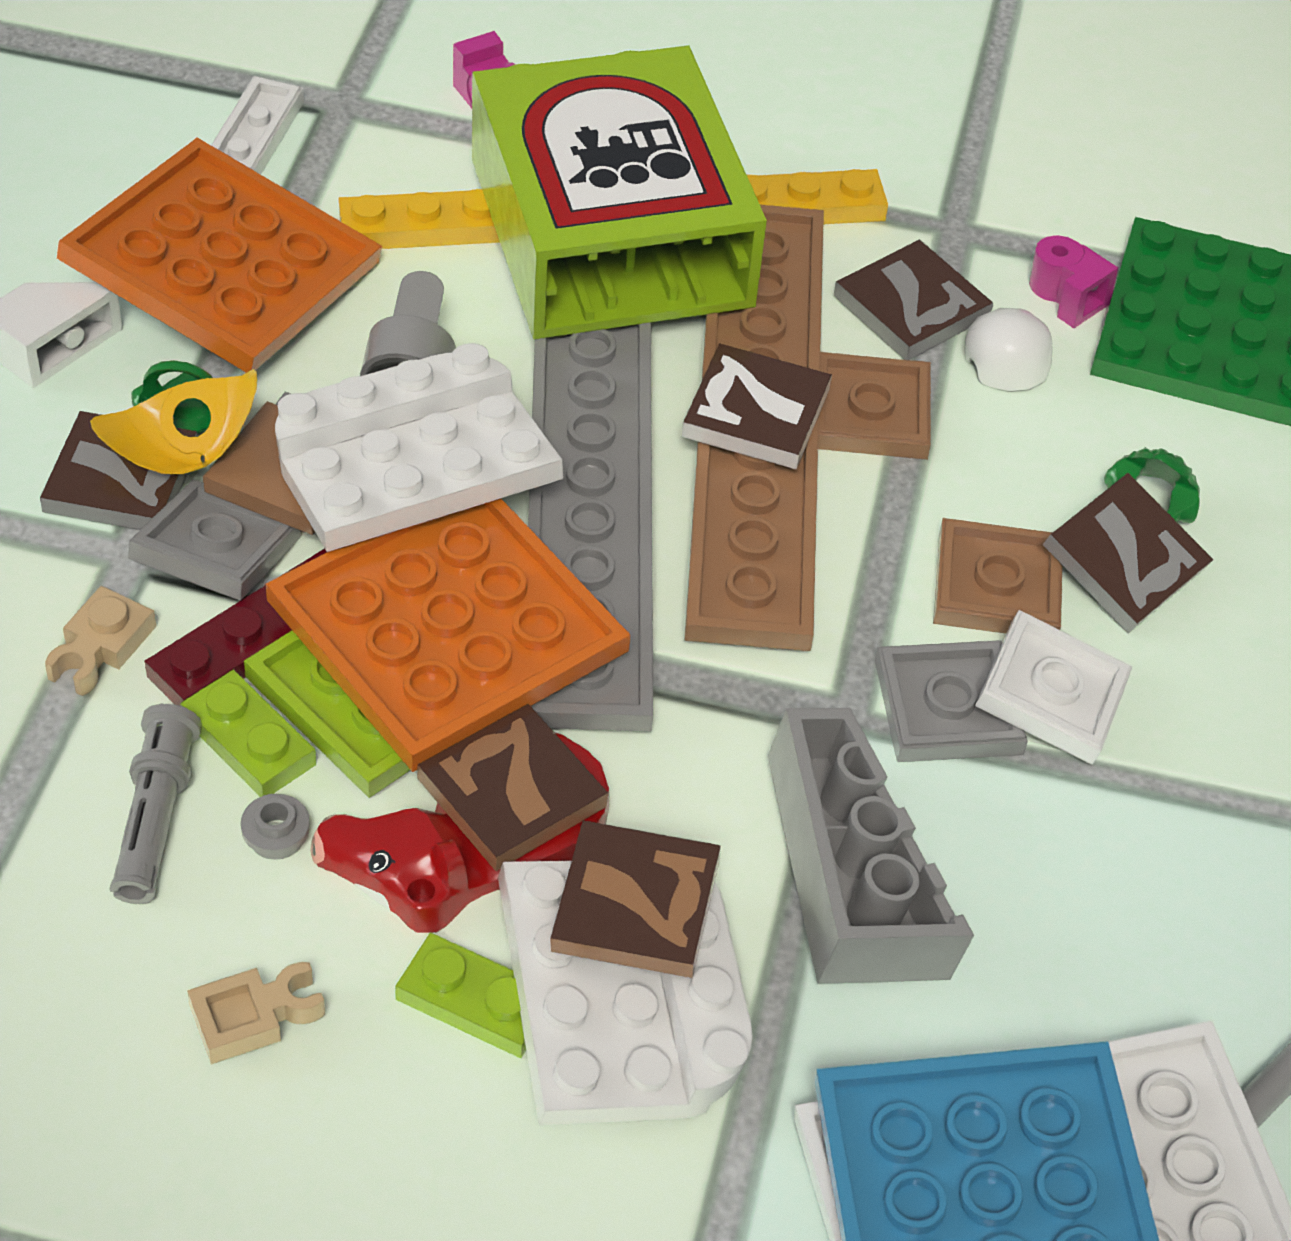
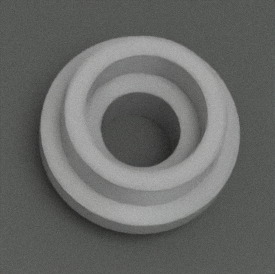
M268 794L255 799L245 808L241 817V833L245 843L259 856L267 859L279 860L293 855L305 842L310 831V819L306 807L298 799L286 794ZM274 820L284 821L278 825L267 824V822Z

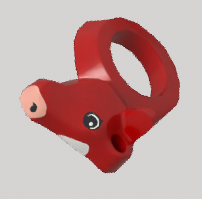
M555 733L608 792L607 807L586 818L584 821L606 824L609 812V786L601 763L584 747L562 734ZM438 802L435 812L411 808L369 819L347 814H333L322 820L311 841L312 861L318 867L333 872L353 883L375 902L396 914L407 927L416 933H437L445 928L469 903L486 894L500 890L498 882L500 869L495 871ZM583 821L513 862L572 861Z

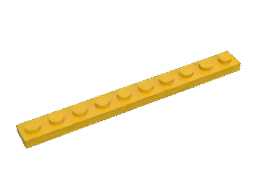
M877 169L747 175L760 205L824 210L823 225L886 221L888 202ZM482 189L338 197L340 221L382 245V249L500 243Z

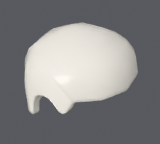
M1000 307L977 317L968 328L965 337L966 361L968 363L972 362V360L974 361L979 381L982 384L1005 391L1028 390L1046 381L1052 365V336L1047 325L1031 312L1021 308Z

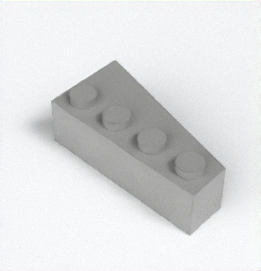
M786 708L769 751L768 760L817 983L951 980L974 934L963 914L955 916L943 894L947 884L936 864H927L912 837L916 827L905 807L898 808L893 802L884 785L888 776L851 708Z

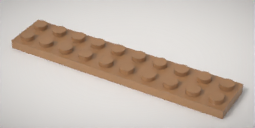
M760 205L767 223L756 307L706 314L702 380L719 343L820 371L824 210ZM819 416L797 469L697 442L684 641L811 651L814 635Z

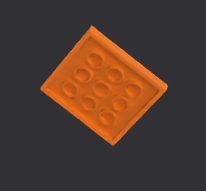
M197 137L60 239L58 242L57 259L247 373L252 369L257 370L379 262L382 245Z
M502 498L329 551L265 584L267 601L412 772L417 770V765L526 704L534 705L627 653L630 647L629 632Z

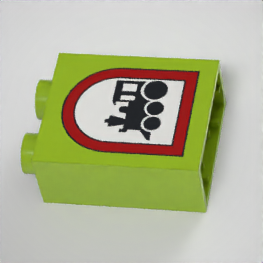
M690 45L645 51L630 50L612 55L538 64H516L506 68L472 72V162L533 340L756 307L767 220Z

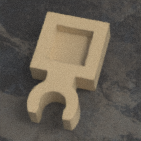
M100 586L63 627L66 644L54 648L48 654L45 660L48 680L55 683L65 671L79 669L73 676L75 691L81 696L88 694L97 685L99 678L98 668L103 662L119 670L157 627L154 610L106 587Z
M298 962L285 967L278 974L275 981L263 984L258 969L254 968L187 990L189 1006L210 1064L280 1042L279 1022L287 1020L295 1024H309L325 1015L322 993L312 994L305 998L292 995L297 989L306 988L313 984L312 968L309 962Z

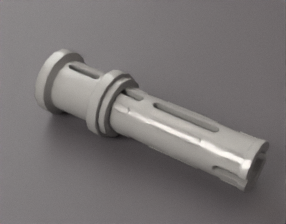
M160 703L144 710L140 724L145 733L141 752L132 758L129 769L131 780L135 785V792L109 891L114 892L113 896L116 899L130 904H145L154 899L157 875L176 795L181 793L189 784L192 772L187 764L191 744L198 740L202 729L201 720L193 711L175 704Z

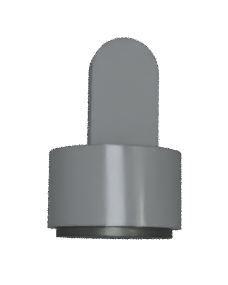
M414 271L407 274L401 280L393 316L378 321L370 330L360 376L398 366L407 360H419L454 351L456 345L452 336L443 327L438 325L444 296V285L438 276L427 271Z

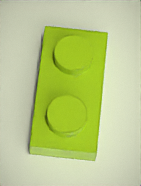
M234 670L180 703V706L193 711L200 718L202 723L200 737L259 797L276 793L316 766L315 748Z
M430 932L395 985L396 1000L518 1058H522L526 1052V1045L520 1015L521 1008L516 978H514L513 970Z

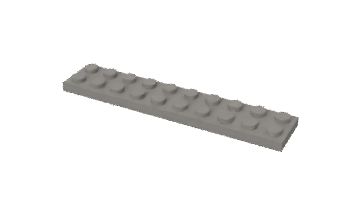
M651 323L535 339L532 419L562 458L563 479L529 490L528 527L629 632L630 647L627 653L551 694L531 707L550 728L652 732Z

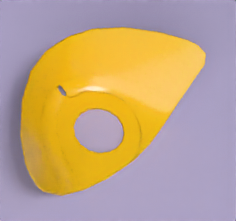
M252 369L241 376L205 378L185 382L164 390L127 410L95 416L90 423L96 435L113 451L140 467L161 474L192 472L206 467L221 457L238 436L251 410L255 397L257 371ZM196 398L203 401L211 412L209 428L198 437L184 436L174 425L173 415L175 409L180 402L186 399ZM202 455H203L204 458H205L204 463H202V461H201Z

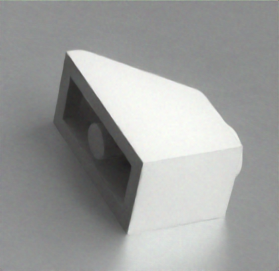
M24 282L0 298V364L34 389L123 330L118 295L96 282Z

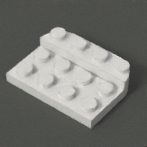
M463 344L455 348L451 353L437 354L419 360H407L395 367L363 376L348 377L339 383L307 393H292L284 396L278 402L279 415L275 423V433L282 476L327 552L563 479L562 458L513 393L511 371L501 362L489 357L488 349L480 344Z
M571 861L503 862L498 882L514 978H516L521 1008L520 1015L539 1126L687 1119L707 1113L710 1105L722 1098L732 1088L749 1056L752 1046L750 1016L722 896L716 883H714L693 978L551 952L550 938Z

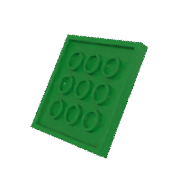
M1135 217L1090 375L1291 426V254L1279 252L1268 247H1258L1225 239L1215 234H1205L1172 226L1162 221Z

